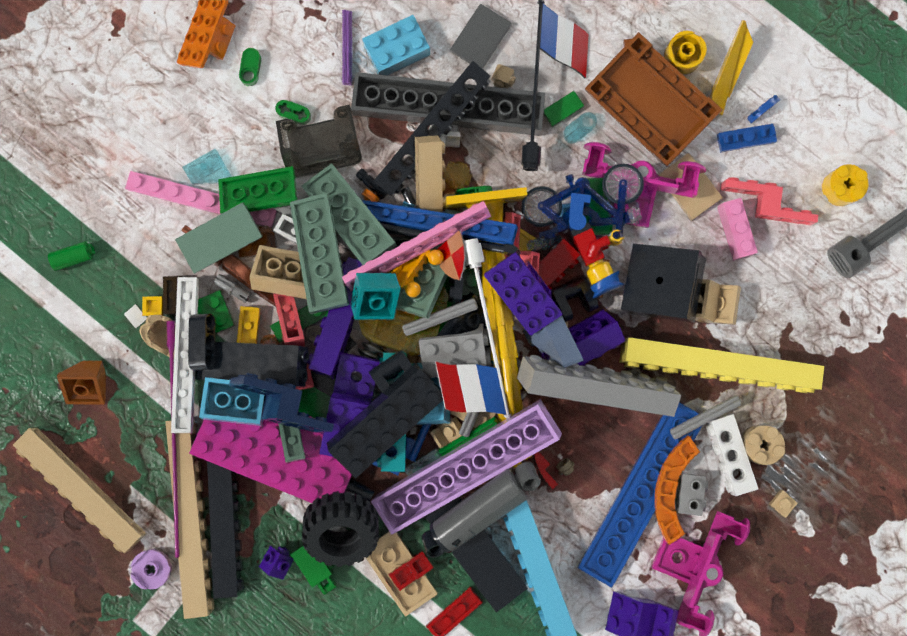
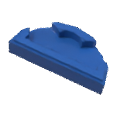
M774 95L756 111L751 113L747 118L748 121L753 123L781 99Z

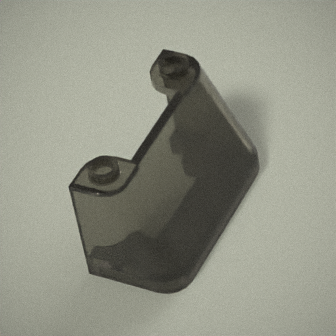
M350 104L336 108L333 112L334 119L300 127H297L296 122L292 119L276 121L281 157L285 167H294L295 178L317 174L331 163L336 169L361 162L362 155Z

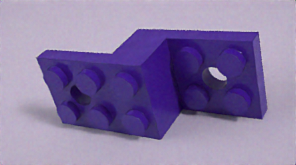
M341 353L326 418L328 423L334 424L333 431L323 433L319 454L332 456L328 452L327 442L371 403L375 381L368 371L379 365L380 360ZM354 371L360 372L362 379L358 381L353 380L351 373Z

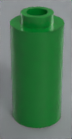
M87 241L48 253V260L52 269L58 271L93 259L95 250L91 243L88 244Z

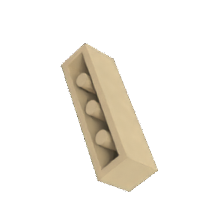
M438 135L415 137L416 208L443 213L445 198L442 197V190H445V180L442 179V172H445V162L442 160V154L445 153V144Z

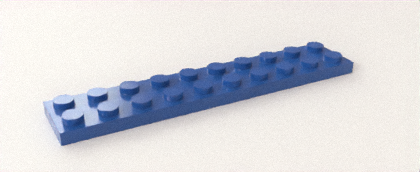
M679 402L674 417L661 416L579 562L578 569L607 586L613 587L655 512V488L663 463L673 448L687 435L694 442L702 426L678 439L672 437L670 430L699 413Z

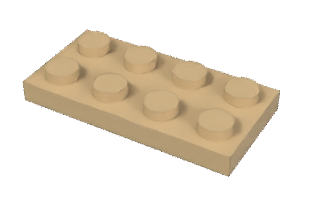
M388 531L379 538L376 549L366 559L406 617L436 596L438 592L425 574L401 591L397 589L388 574L411 559L413 555L397 532L391 534Z

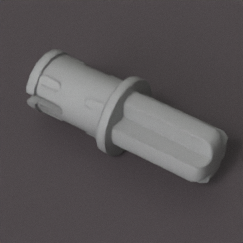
M221 274L214 280V283L227 291L228 295L232 294L244 303L249 300V296L252 294L239 286L238 282L234 283Z

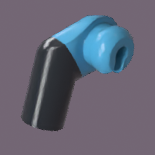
M405 187L400 191L405 199L402 206L414 208L416 200L409 187Z

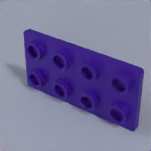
M514 252L484 273V277L529 335H533L562 316V311L551 298V290L530 262L524 263L517 252Z

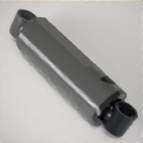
M524 462L518 465L515 470L511 468L504 470L430 523V530L422 535L426 555L430 558H436L444 552L449 554L454 552L529 499V491L536 489L541 483L533 463Z

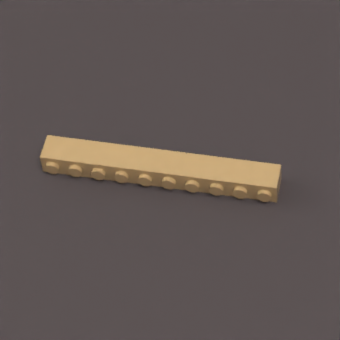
M194 418L193 433H176L178 560L184 619L209 616L212 610H214V599L211 598L210 593L213 583L208 573L211 563L210 559L207 558L206 552L209 549L208 539H205L207 522L206 519H203L205 502L203 499L201 500L203 482L199 480L201 463L196 456L189 454L195 441V434L197 433V423L194 422ZM165 421L173 496L171 421Z

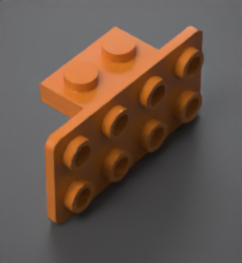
M229 0L198 1L197 9L191 20L181 51L178 54L177 63L179 65L203 68L209 54L223 60L236 25L223 17Z

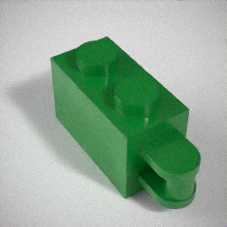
M301 546L291 554L312 588L317 585L324 595L336 588V584L330 576L334 572L332 569L334 568L333 564L329 566L325 562L320 563L316 561L315 557L312 558L307 553L304 546ZM327 579L329 583L324 586L322 581Z

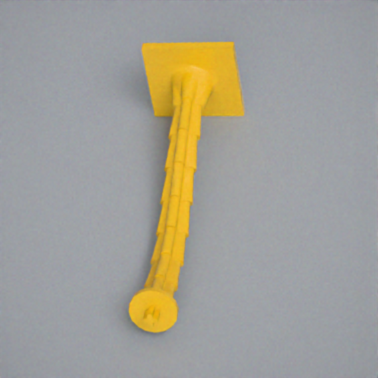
M527 187L446 196L445 207L448 210L469 209L472 205L484 201L491 215L486 220L503 222V204L523 200L527 196ZM482 250L485 262L481 263L483 293L509 414L513 416L523 410V403L520 392L522 385L517 379L519 369L516 358L519 357L513 332L514 321L512 311L484 277L485 272L505 259V254ZM491 350V361H493V365L495 368L493 354ZM498 414V421L500 423L507 419L503 414ZM522 461L514 466L517 467L518 465L522 464Z

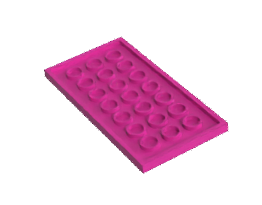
M204 420L189 452L191 455L310 503L318 497L322 498V495L327 493L329 495L336 491L344 493L352 476L334 457L319 454L324 432L314 433L300 429L305 459L286 463L279 424L263 420V426Z

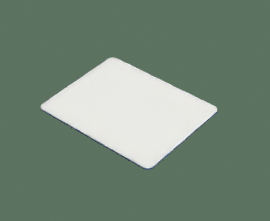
M134 305L124 313L135 328L147 319L146 316H142V311L137 305Z

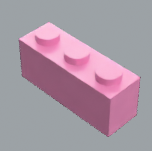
M742 198L720 204L717 209L733 261L758 253Z

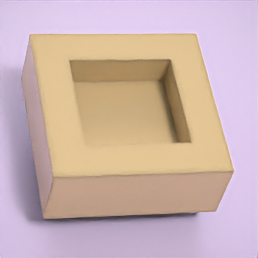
M780 490L769 503L774 510L785 518L798 504L783 490Z

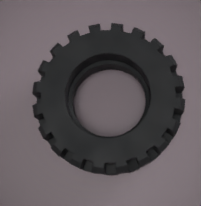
M336 491L330 495L328 493L324 494L322 498L318 497L306 508L303 516L302 541L304 549L312 558L315 557L316 561L320 563L325 562L329 566L332 564L337 565V567H342V565L351 566L355 562H362L364 557L368 558L372 554L379 541V520L375 507L366 498L362 499L361 495L356 493L352 495L346 491L344 493ZM337 526L352 528V530L346 532H335L329 529Z

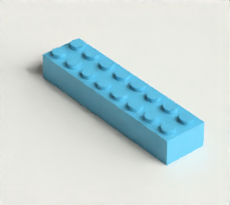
M526 500L506 514L507 517L503 519L508 532H513V536H510L515 551L518 549L520 551L517 557L522 569L526 568L527 570L524 576L529 588L533 587L534 589L531 595L536 607L540 606L541 608L538 614L543 626L548 627L545 629L547 636H577Z

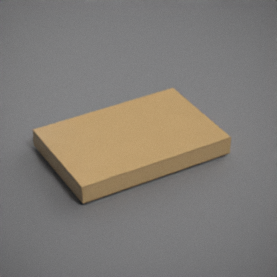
M687 153L658 176L682 179L683 170L677 167L678 164L685 161L695 162V160ZM699 173V187L695 198L671 194L691 221L723 198L704 173Z

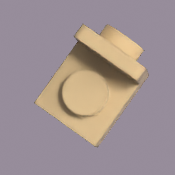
M454 417L450 420V423L442 424L431 431V435L439 448L462 436L459 434L461 424Z

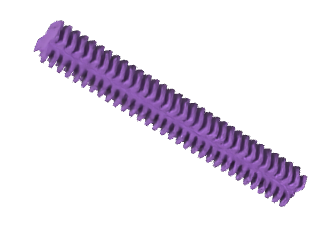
M342 10V84L352 86V11Z

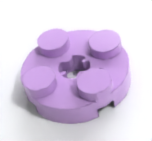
M156 549L139 553L131 564V578L142 589H157L167 582L172 571V565L167 555ZM148 564L155 567V573H147L146 570L148 568L146 567Z

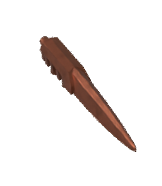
M185 225L181 231L186 234L192 229ZM230 254L214 263L216 267L222 264V269L252 290L250 283L252 269L234 254ZM252 290L276 307L273 296L275 293Z

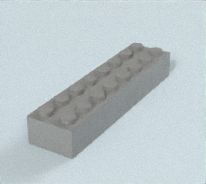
M531 355L530 357L523 356L517 375L519 382L530 394L672 417L675 416L681 394L675 390V387L662 377H656L655 379L645 374L637 376L628 371H621L620 373L606 367L597 369L589 364L579 366L576 363L564 368L551 358L544 360L536 355Z

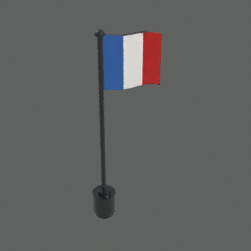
M538 0L537 2L539 4L531 138L530 142L522 146L521 165L525 171H538L541 163V146L534 142L540 50L553 60L575 70L584 79L586 78L589 34L575 23L552 11L545 5L544 0Z

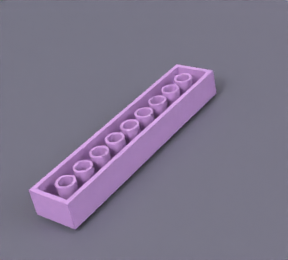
M540 399L378 493L371 502L390 533L394 534L560 440L562 433Z

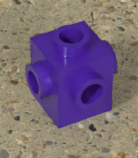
M270 546L259 567L267 575L283 580L294 559L285 547L279 546L277 548Z

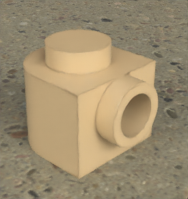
M498 64L491 80L494 86L508 89L513 87L516 77H514L513 69Z

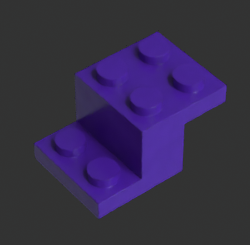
M613 591L605 630L618 636H674L679 610L650 599L635 598Z

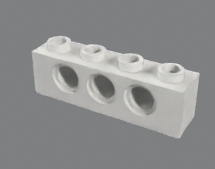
M734 414L723 415L708 422L706 429L708 435L713 438V451L719 457L720 463L718 465L721 473L725 475L726 481L724 483L727 492L731 493V495L739 496L758 490ZM724 431L728 434V439L725 442L721 440V434ZM730 450L734 452L732 460L727 458V453ZM735 469L740 471V476L737 479L733 477Z

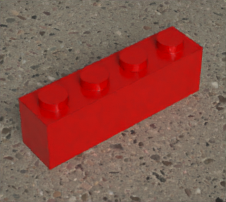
M563 239L539 263V276L549 289H552L550 286L552 282L556 281L558 283L566 275L564 271L568 267L572 269L579 262L577 258L580 254Z

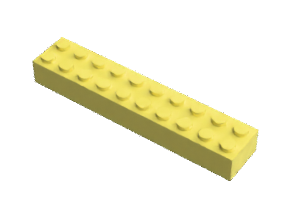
M626 338V341L621 346L619 362L624 363V367L636 368L640 365L643 366L644 370L650 371L661 368L664 373L674 374L681 371V375L698 376V374H701L700 378L717 379V377H720L719 381L736 382V380H739V384L746 385L756 384L757 382L759 387L769 388L777 385L776 389L795 390V392L814 393V390H822L824 366L636 338Z

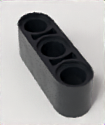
M211 313L193 314L189 318L188 365L193 371L212 370L215 366L216 323Z

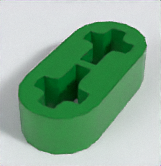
M280 100L275 106L279 117L299 125H305L311 120L309 110L302 105L288 100ZM287 105L291 112L285 111L282 113L280 108H284ZM304 111L306 118L302 117V119L300 120L299 116L295 114V112L302 114V112Z

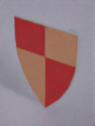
M459 230L436 249L440 250L444 256L443 262L439 264L445 274L457 280H461L463 272L466 270V248L461 230Z

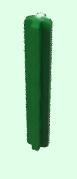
M496 417L489 419L474 428L469 437L461 436L437 450L436 457L439 459L500 422Z

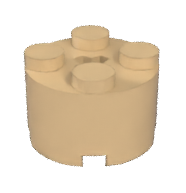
M754 425L744 431L742 441L749 461L770 465L784 456L785 441L782 434L775 427Z

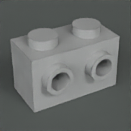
M680 474L675 502L677 513L702 516V513L706 510L704 494L708 490V481L705 476Z

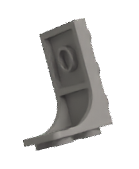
M479 324L477 329L466 333L419 338L423 371L430 378L438 377L435 361L449 365H491L490 347H487L489 346L487 328L484 329V324Z

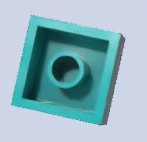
M356 273L351 299V308L355 320L394 319L401 289L396 273Z

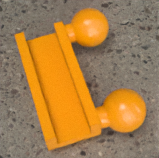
M428 250L394 268L391 272L396 273L400 288L405 290L409 297H417L421 292V287L417 282H414V277L419 276L418 272L423 270V264L427 265V259L432 265H439L443 262L444 256L440 250Z

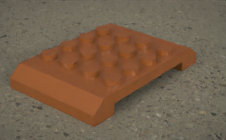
M639 32L585 88V91L666 167L723 110L655 50L653 45Z

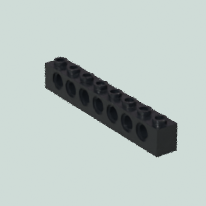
M473 60L373 182L390 196L394 192L398 194L404 187L402 182L406 178L410 180L416 173L414 169L415 137L438 135L440 138L442 134L447 135L453 128L452 122L455 119L459 121L466 113L463 110L466 105H472L478 98L476 93L480 89L484 91L491 83L489 80L491 75ZM468 79L475 80L476 88L474 90H468L465 87V82ZM454 95H461L464 102L461 105H455L453 103ZM442 110L450 111L451 118L449 120L441 118L440 112ZM436 125L439 130L438 134L431 135L428 132V127ZM411 155L414 158V163L406 164L404 156ZM392 170H399L402 177L395 179L392 176Z

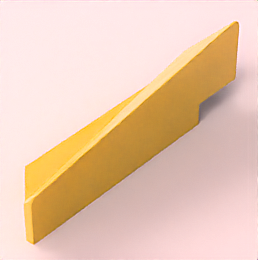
M741 20L710 94V98L723 109L719 115L724 113L727 97H730L753 45V40L745 20Z

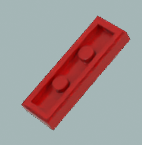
M469 587L427 623L426 627L434 636H445L481 605L483 601Z

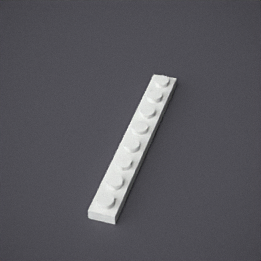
M178 277L171 433H193L195 371L191 370L188 365L189 318L193 314H198L199 278Z

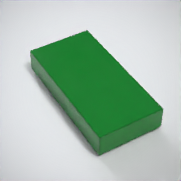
M572 91L544 109L543 114L553 128L584 108V104L575 91Z

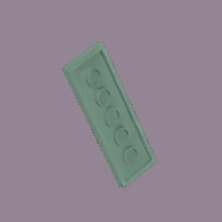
M332 163L302 185V188L309 197L323 193L329 195L335 230L362 265L382 256L383 253L391 251L397 246L395 241Z
M323 193L290 202L309 313L315 314L349 305L346 284L342 279L344 274L329 195Z

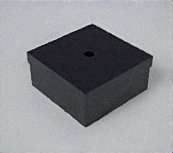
M633 243L621 310L634 315L695 323L706 258L700 250Z

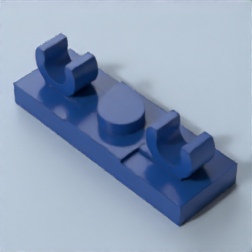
M774 123L717 134L720 153L777 142Z

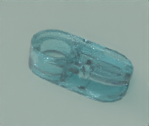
M585 112L570 123L563 133L565 141L575 144L590 133L597 124L596 116L593 113ZM588 117L592 119L593 124L590 127H586L583 125L582 120Z

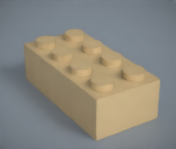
M259 245L250 274L251 289L307 299L299 253Z

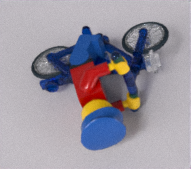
M629 164L612 166L603 177V192L610 201L617 204V209L590 187V181L587 178L581 177L573 185V174L565 176L566 183H569V188L557 193L549 187H535L527 192V196L521 203L522 214L531 225L537 227H546L553 223L557 225L551 230L539 233L540 237L544 236V240L556 237L555 233L570 228L571 236L585 266L589 267L586 273L592 285L590 288L594 292L593 299L624 285L619 280L620 271L614 273L610 263L603 261L605 257L602 251L608 249L611 245L618 246L622 243L624 239L623 228L626 223L638 225L639 220L642 219L640 209H636L634 205L627 209V211L625 210V205L637 200L644 188L642 174L637 168ZM571 196L570 209L560 217L562 201ZM591 198L613 217L600 218L598 213L590 208ZM583 214L591 218L588 224H586V218ZM616 225V230L611 233V236L606 235L599 239H596L591 226Z

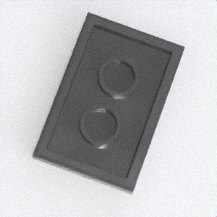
M480 3L450 48V52L469 64L474 60L479 66L484 68L512 23Z

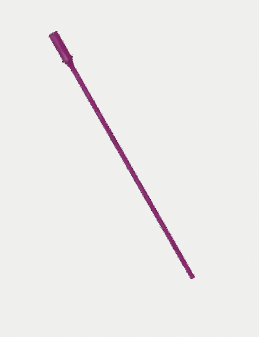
M167 321L166 346H168L170 352L172 421L175 321ZM172 433L175 558H178L176 433Z

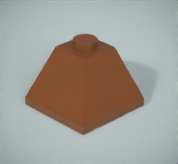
M81 361L58 373L57 379L66 404H105L106 372L103 361Z

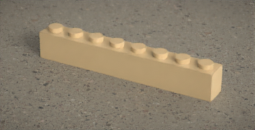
M37 427L29 428L13 444L17 449L18 455L27 458L31 462L30 466L34 470L40 471L47 483L54 485L62 497L68 498L72 502L71 505L75 510L82 512L86 516L85 519L91 525H96L100 529L99 532L104 538H109L114 543L113 546L116 550L124 554L131 551L147 534Z

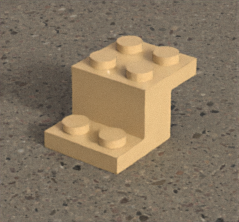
M703 279L695 321L736 325L741 287L738 285H720L712 280Z

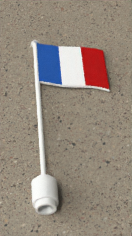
M478 238L464 241L466 248L465 266L469 265L470 269L474 268L495 368L477 364L449 365L435 361L445 409L461 413L491 412L503 414L508 419L511 417V414H509L478 270V267H481V263L485 262L481 243H479Z

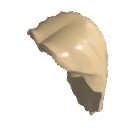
M149 315L146 323L139 329L140 335L149 347L170 358L168 346H166L167 321L173 320L163 315Z

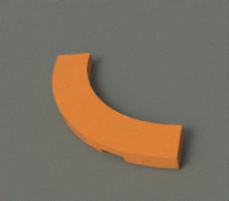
M688 435L667 456L661 467L655 488L656 518L661 533L669 545L685 534L675 510L678 479L689 462L700 453Z

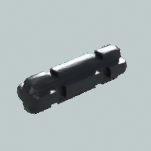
M361 168L356 173V177L360 181L363 180V183L373 193L376 192L380 199H384L388 193L373 182L375 179L368 175L364 169Z

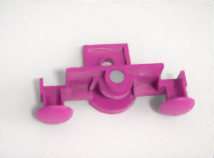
M600 142L586 143L583 147L589 151L588 159H585L582 175L603 178L605 173L612 167L608 166V163L603 162L604 154H610L611 149ZM637 161L631 164L640 171L644 180L643 191L639 198L635 200L639 208L633 211L629 209L628 204L620 205L614 203L611 220L648 228L656 191L695 198L699 187V173H705V167L697 162H681L677 167L683 170L682 179H670L658 176L654 167L647 161ZM618 168L612 171L607 178L609 181L619 183L615 198L617 200L625 201L633 198L640 187L637 174L628 168Z
M717 511L703 547L683 538H679L669 545L664 537L662 538L651 568L688 583L676 623L689 629L699 630V636H708L714 626L715 617L713 611L708 610L705 615L699 613V606L697 604L704 588L717 585L722 580L723 568L717 556L723 539L726 540L727 535L735 537V545L743 544L750 533V521L748 518H744L740 523L733 520V517ZM675 552L681 553L682 559L680 562H673L672 555Z

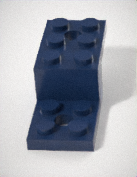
M250 373L238 375V377L230 379V387L266 396L261 420L314 433L333 431L334 424L328 423L326 418H310L309 414L298 412L302 391L295 389V385L287 383L279 385L276 380L268 378L260 380L258 375Z

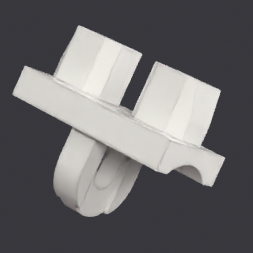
M430 125L428 132L431 135H436L439 130L436 125ZM452 125L451 131L447 135L442 134L440 139L446 147H460L458 126Z

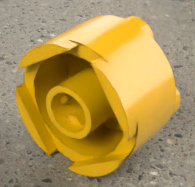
M692 31L677 33L670 40L664 51V58L683 75L694 72L703 61L707 51L704 39Z
M842 165L824 178L822 192L826 195L828 201L835 206L852 204L863 198L868 190L867 172L855 165Z

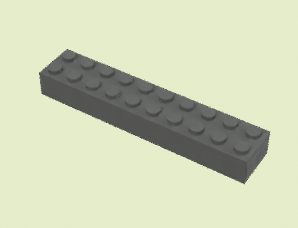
M355 72L351 111L353 116L422 123L454 83ZM465 84V87L468 90H474L476 85ZM487 86L484 91L480 89L476 93L478 98L472 105H466L463 109L466 113L459 121L455 119L451 124L462 128L531 135L533 91ZM537 92L535 136H540L542 130L545 103L544 92ZM456 94L453 96V103L455 105H461L464 102L461 95ZM442 110L440 116L443 120H449L451 113L448 110Z

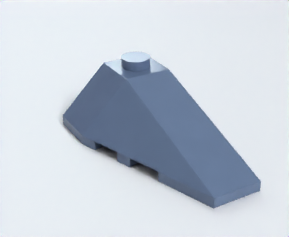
M562 316L533 335H529L524 328L523 333L531 346L535 345L538 347L540 352L550 355V358L565 368L583 361Z

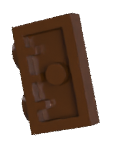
M259 226L258 229L263 237L238 250L239 258L255 257L259 245L277 248L274 229L269 228V226Z

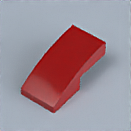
M539 452L533 454L535 464L542 478L551 489L555 488L558 483L545 471L550 463Z
M421 551L388 575L397 589L401 591L414 580H418L433 569V566L423 551Z

